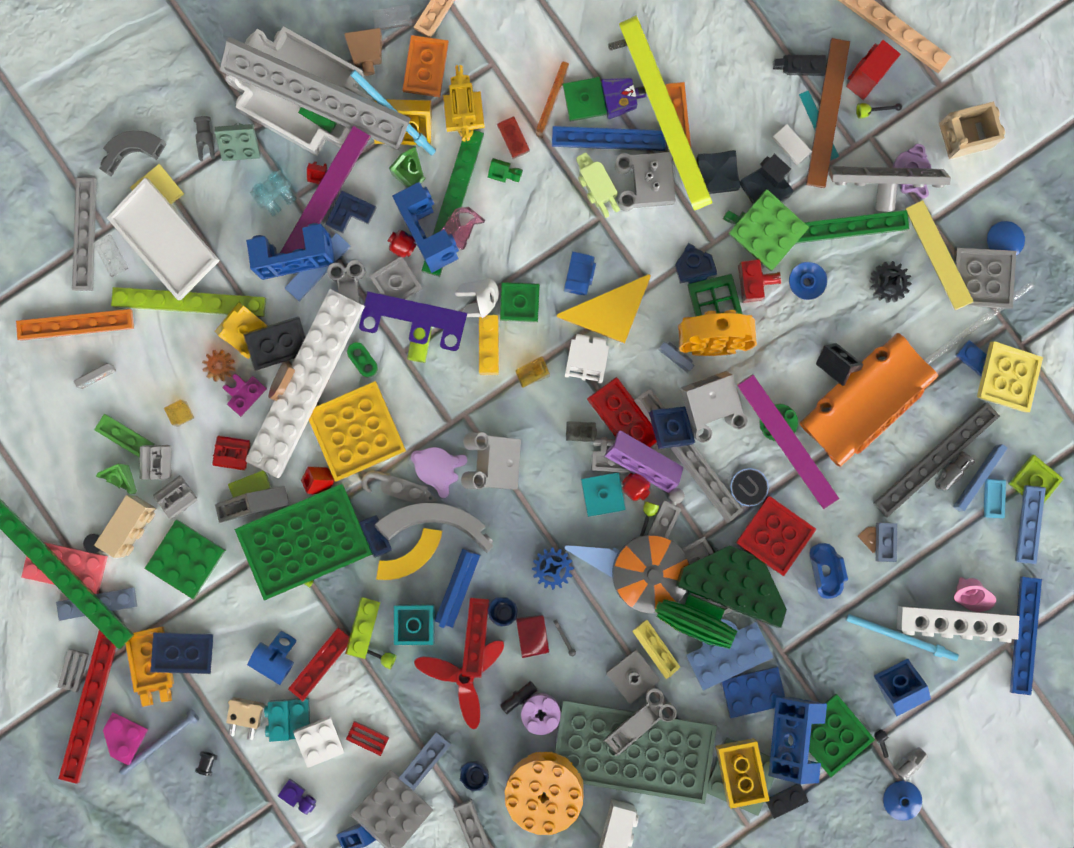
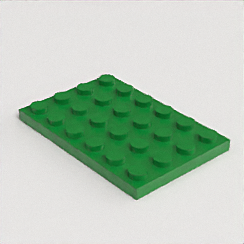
M343 483L234 529L264 601L372 555Z

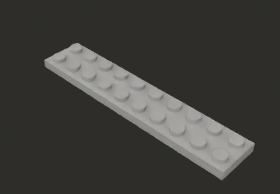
M231 37L226 41L220 71L350 129L355 126L370 135V138L399 150L411 118Z

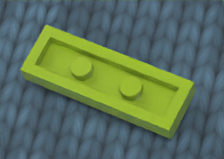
M360 597L345 652L346 655L361 659L366 658L380 602Z

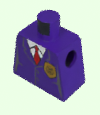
M631 78L601 80L608 120L637 109V99L647 97L644 86L634 88Z

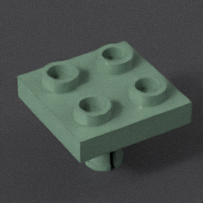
M236 123L231 126L215 127L214 133L222 161L260 158L261 153L253 124L243 125L239 123L237 125Z

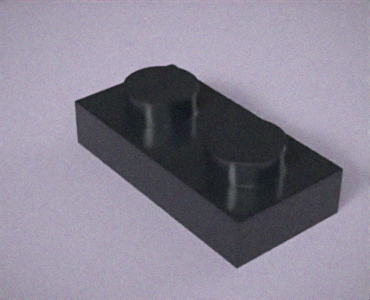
M795 784L769 797V801H766L772 817L775 819L809 801L801 784Z

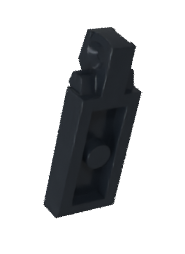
M784 55L783 58L774 59L773 70H783V73L787 75L825 76L826 55Z

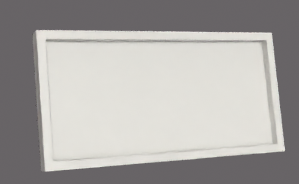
M144 178L107 217L177 300H182L220 261L147 178Z

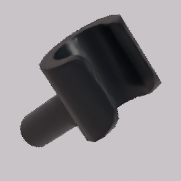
M880 729L874 734V737L881 746L884 758H888L889 755L884 741L889 737L883 729Z

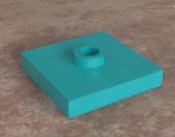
M619 472L581 479L588 517L626 510Z

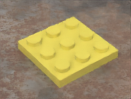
M995 341L990 342L977 397L1025 413L1030 412L1043 357Z

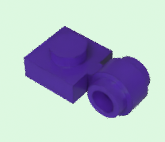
M291 779L288 780L278 795L279 798L292 807L298 802V809L306 815L309 812L311 813L316 806V799L310 795L303 797L305 789Z

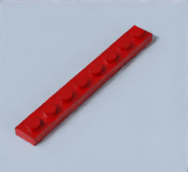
M100 630L58 778L75 784L80 783L116 651V646Z

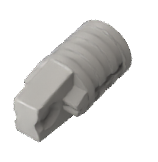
M918 747L907 754L892 769L903 781H906L922 766L928 756Z

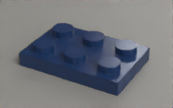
M153 633L150 672L211 674L213 634Z

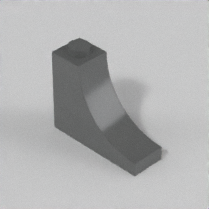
M285 486L246 493L217 503L215 508L219 523L278 509L289 505Z

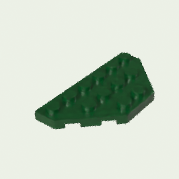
M726 546L681 568L676 587L776 628H782L787 609L767 565L754 555L733 546Z

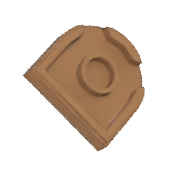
M282 362L271 384L268 397L274 401L279 400V397H277L279 394H284L295 373V369L290 363Z

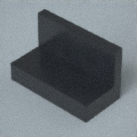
M837 343L824 345L816 362L818 367L842 386L846 384L850 373L860 371L863 366L859 360Z

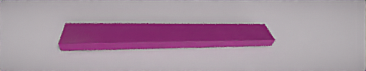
M355 126L352 127L280 253L288 254L296 249L305 250L302 228L308 227L312 223H321L368 143L370 135Z
M752 374L738 383V388L821 507L825 509L839 500L833 488L755 376Z

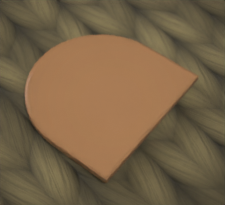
M868 527L858 537L874 553L876 551V527Z

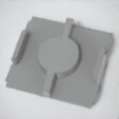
M140 446L139 479L163 480L171 478L172 446Z
M181 476L175 478L153 495L170 519H173L197 501L196 495Z

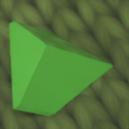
M416 146L401 153L389 167L391 175L407 188L418 182L422 183L426 179L422 172Z
M116 464L98 472L96 477L105 479L106 482L117 486L119 489L121 487L127 490L129 494H136L137 492L129 465Z

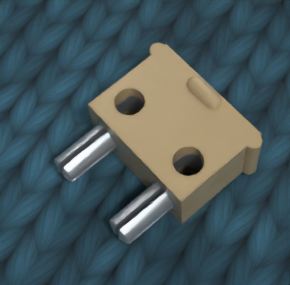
M233 697L228 701V704H230L226 723L230 724L228 735L234 736L236 725L249 727L247 739L253 740L255 729L260 726L263 708L266 705L261 702Z

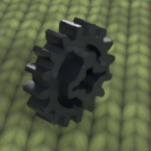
M894 261L889 265L887 262H884L882 266L878 265L875 267L877 271L871 272V275L874 277L869 279V282L873 283L869 289L875 290L873 296L878 294L879 301L885 298L886 303H889L891 299L895 303L898 301V298L903 299L905 297L903 293H909L910 290L906 287L912 285L911 282H907L911 275L905 274L908 269L902 270L901 263L895 266ZM893 278H895L891 285L885 287V285L890 279L892 280Z

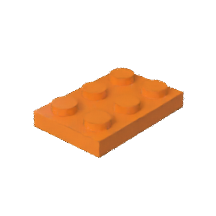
M411 35L403 92L433 97L441 96L449 45L448 40Z

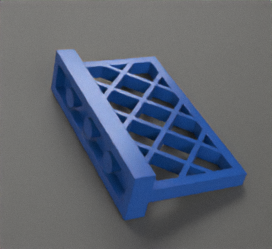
M462 549L435 619L439 623V627H454L481 555Z

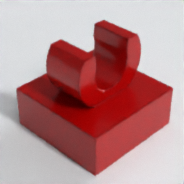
M316 161L313 164L308 163L307 182L320 184L327 172V164L324 163L323 166L317 165Z

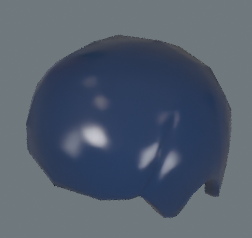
M496 597L490 602L488 615L495 625L501 627L509 626L517 618L518 610L516 604L511 599Z
M469 761L460 768V781L467 789L480 791L488 784L489 771L485 764L479 761Z

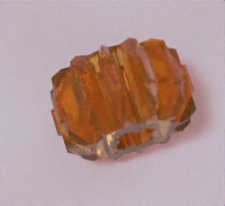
M213 350V356L206 354L209 360L202 361L203 364L207 365L202 370L203 372H208L207 378L213 377L215 382L220 378L224 382L226 379L225 375L229 378L232 377L229 371H235V368L230 365L234 364L235 360L230 359V353L225 354L224 350H220L218 353L216 350ZM218 362L222 363L220 364L222 366L221 369H218L216 366Z

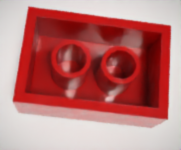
M884 40L879 45L875 43L847 78L850 82L846 87L864 101L901 53Z

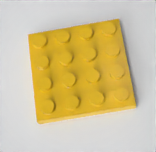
M376 381L315 407L309 418L311 427L335 482L406 452Z

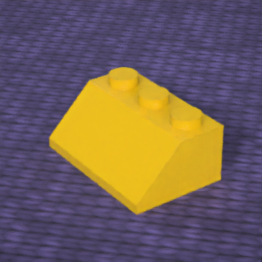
M385 99L398 113L411 118L409 124L419 134L422 133L431 145V100ZM406 131L401 145H417L414 142V138ZM374 139V144H384Z

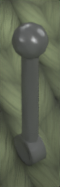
M557 619L553 622L569 650V655L575 656L576 651L569 644Z

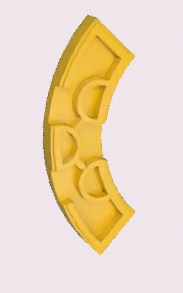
M423 528L420 540L408 554L395 560H379L376 580L399 579L419 570L435 553L443 531Z

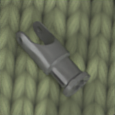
M209 116L194 118L197 128V134L195 135L200 161H203V148L206 144L209 146L211 158L215 159L213 133L210 132L209 123L211 117Z
M961 451L957 460L954 463H950L936 481V488L947 490L952 484L958 482L964 475L963 472L975 463L973 458Z

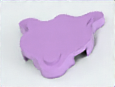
M916 144L913 148L901 153L893 164V168L932 169L931 164L926 158L925 147L922 144ZM901 184V192L904 194L914 192L920 199H925L929 195L927 185H924V187H914L913 184Z
M437 447L422 451L416 450L411 454V460L415 465V470L420 480L432 485L441 498L448 497L449 485L458 480V475L454 473V469L466 465L467 457L465 455L453 456Z

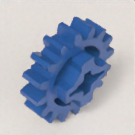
M551 548L549 553L544 549L543 556L538 553L537 555L540 559L533 560L537 566L532 568V570L537 571L533 577L540 578L538 584L544 582V588L551 585L552 590L555 589V585L562 588V582L568 584L566 578L573 576L569 573V570L574 569V567L569 566L572 559H566L568 554L561 555V549L555 552L554 548ZM551 556H558L562 561L556 562ZM545 558L546 566L540 570V564ZM553 563L554 566L561 564V566H559L556 569L557 573H544V571H547V569L550 568L549 564ZM566 567L564 576L560 578L559 573L561 569ZM549 575L553 577L554 582L544 579L543 576Z

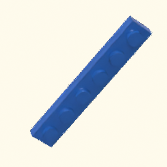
M553 126L552 147L665 151L666 146L662 130Z
M1020 577L1017 606L1019 634L1018 640L1014 639L1010 693L1032 695L1042 579Z

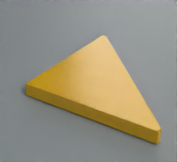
M651 275L643 276L558 313L557 318L625 344Z

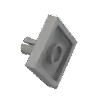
M636 649L606 672L629 704L633 703L649 688L660 681Z

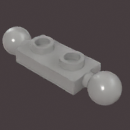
M675 488L670 491V502L663 501L648 535H658L668 539L681 511L677 504L684 500V492L681 489Z

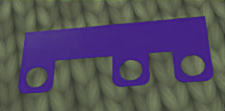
M367 291L365 307L359 324L361 331L376 333L381 316L412 322L409 333V340L411 342L426 344L431 327L443 329L440 341L442 349L457 351L459 349L467 313ZM367 317L375 319L376 323L372 329H367L364 326V320ZM417 328L425 330V337L421 340H417L413 336V332ZM454 335L457 342L453 347H448L445 344L446 336Z

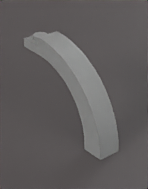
M420 503L406 506L390 513L375 524V527L389 541L397 533L410 526L430 522L443 523L456 527L466 533L486 553L493 548L491 544L493 540L486 533L484 535L481 533L486 526L469 513L449 505Z

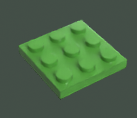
M766 189L728 234L757 260H760L769 271H772L809 227Z

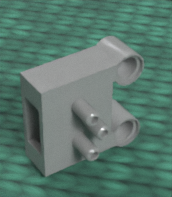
M671 152L640 155L622 153L617 156L615 170L619 174H627L633 169L635 194L631 191H623L620 194L618 206L621 210L630 211L633 208L674 205L676 199ZM625 160L629 166L621 167L619 162ZM628 197L632 200V203L625 205L622 199Z
M724 371L680 388L694 438L699 442L705 443L712 438V430L705 424L725 417L726 423L735 429H743L747 425V416L742 411L733 375L729 372ZM738 415V420L733 423L734 418ZM704 428L703 433L698 436V432Z
M483 432L467 433L463 440L464 446L469 450H478L476 471L463 473L461 477L462 486L466 489H482L484 487L518 489L521 439L488 436Z

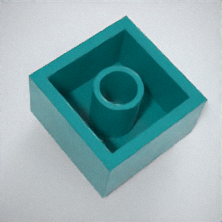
M435 604L394 605V645H433L435 643Z

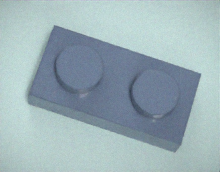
M664 342L658 349L687 373L695 366L692 364L693 360L686 354L682 356L677 352L678 348L670 342L668 344Z
M876 523L875 561L897 562V523Z

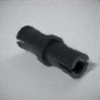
M529 681L518 691L515 690L512 696L500 704V707L506 714H509L518 705H523L528 697L538 691L532 681Z

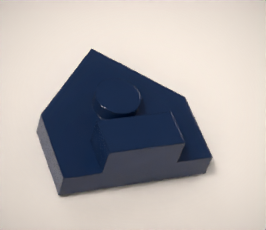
M690 243L687 244L684 252L675 264L680 284L685 282L689 284L707 280L709 276L717 275L712 255L695 248Z

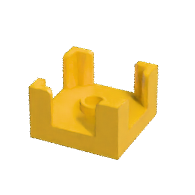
M239 302L214 332L249 359L250 355L243 333L268 325Z

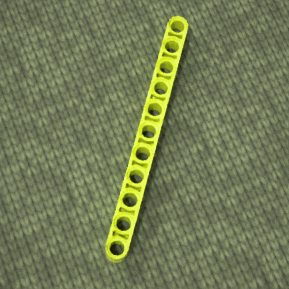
M635 15L620 22L619 26L694 210H698L713 202L639 19Z

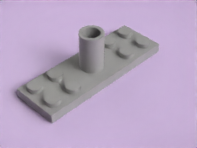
M829 166L828 170L832 182H835L836 185L854 183L857 186H865L866 183H878L875 209L884 212L895 210L897 184H913L914 187L932 185L935 188H943L944 185H950L951 177L944 169Z

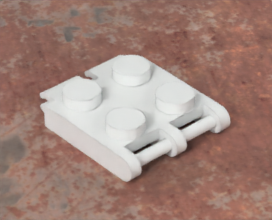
M576 334V339L571 340L565 377L582 378L583 381L586 379L594 380L602 384L609 346H606L607 339L593 337V342L589 343L590 336ZM570 371L583 373V375H582V374H577V373H571Z

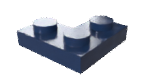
M341 191L325 225L341 233H344L351 217L369 225L377 207Z

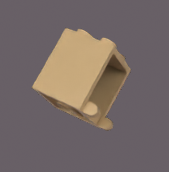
M994 101L951 112L939 123L949 159L991 149L1005 138V129L1000 124L999 109L995 107ZM981 122L986 139H979L976 123Z

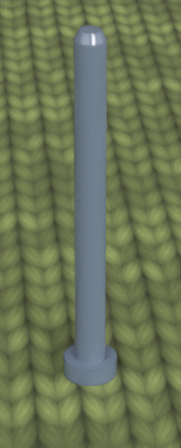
M193 710L186 713L187 717L134 757L130 765L125 764L120 768V774L125 775L190 723L195 724L198 722L199 717Z

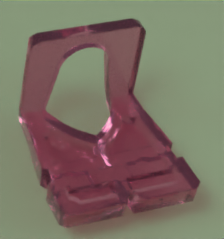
M470 207L457 208L446 221V226L442 230L445 229L448 235L452 234L457 247L460 250H464L474 224L484 223L485 219ZM469 213L475 218L471 219L466 225L461 226L459 214Z

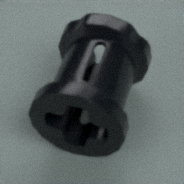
M202 751L200 752L199 766L195 768V772L204 776H212L213 772L211 769L214 760L218 756Z

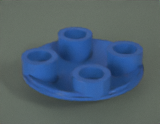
M1001 221L990 228L987 235V244L989 250L1016 251L1017 256L1024 248L1025 236L1017 224L1010 221Z

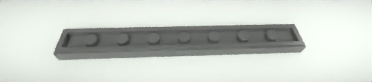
M985 402L873 504L888 518L996 421L1000 415L988 402Z

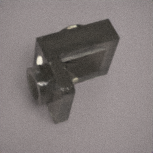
M566 422V441L595 442V437L597 436L595 422Z

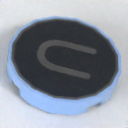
M752 468L742 469L737 472L730 483V492L733 498L740 505L748 507L756 506L763 502L769 490L768 480L764 474Z

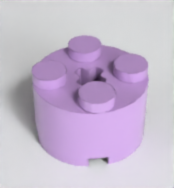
M535 693L526 699L521 711L522 722L526 729L536 735H545L557 728L560 721V708L558 702L552 696L546 693ZM539 709H542V712H546V714L543 715V718H540L539 715H535L538 713Z

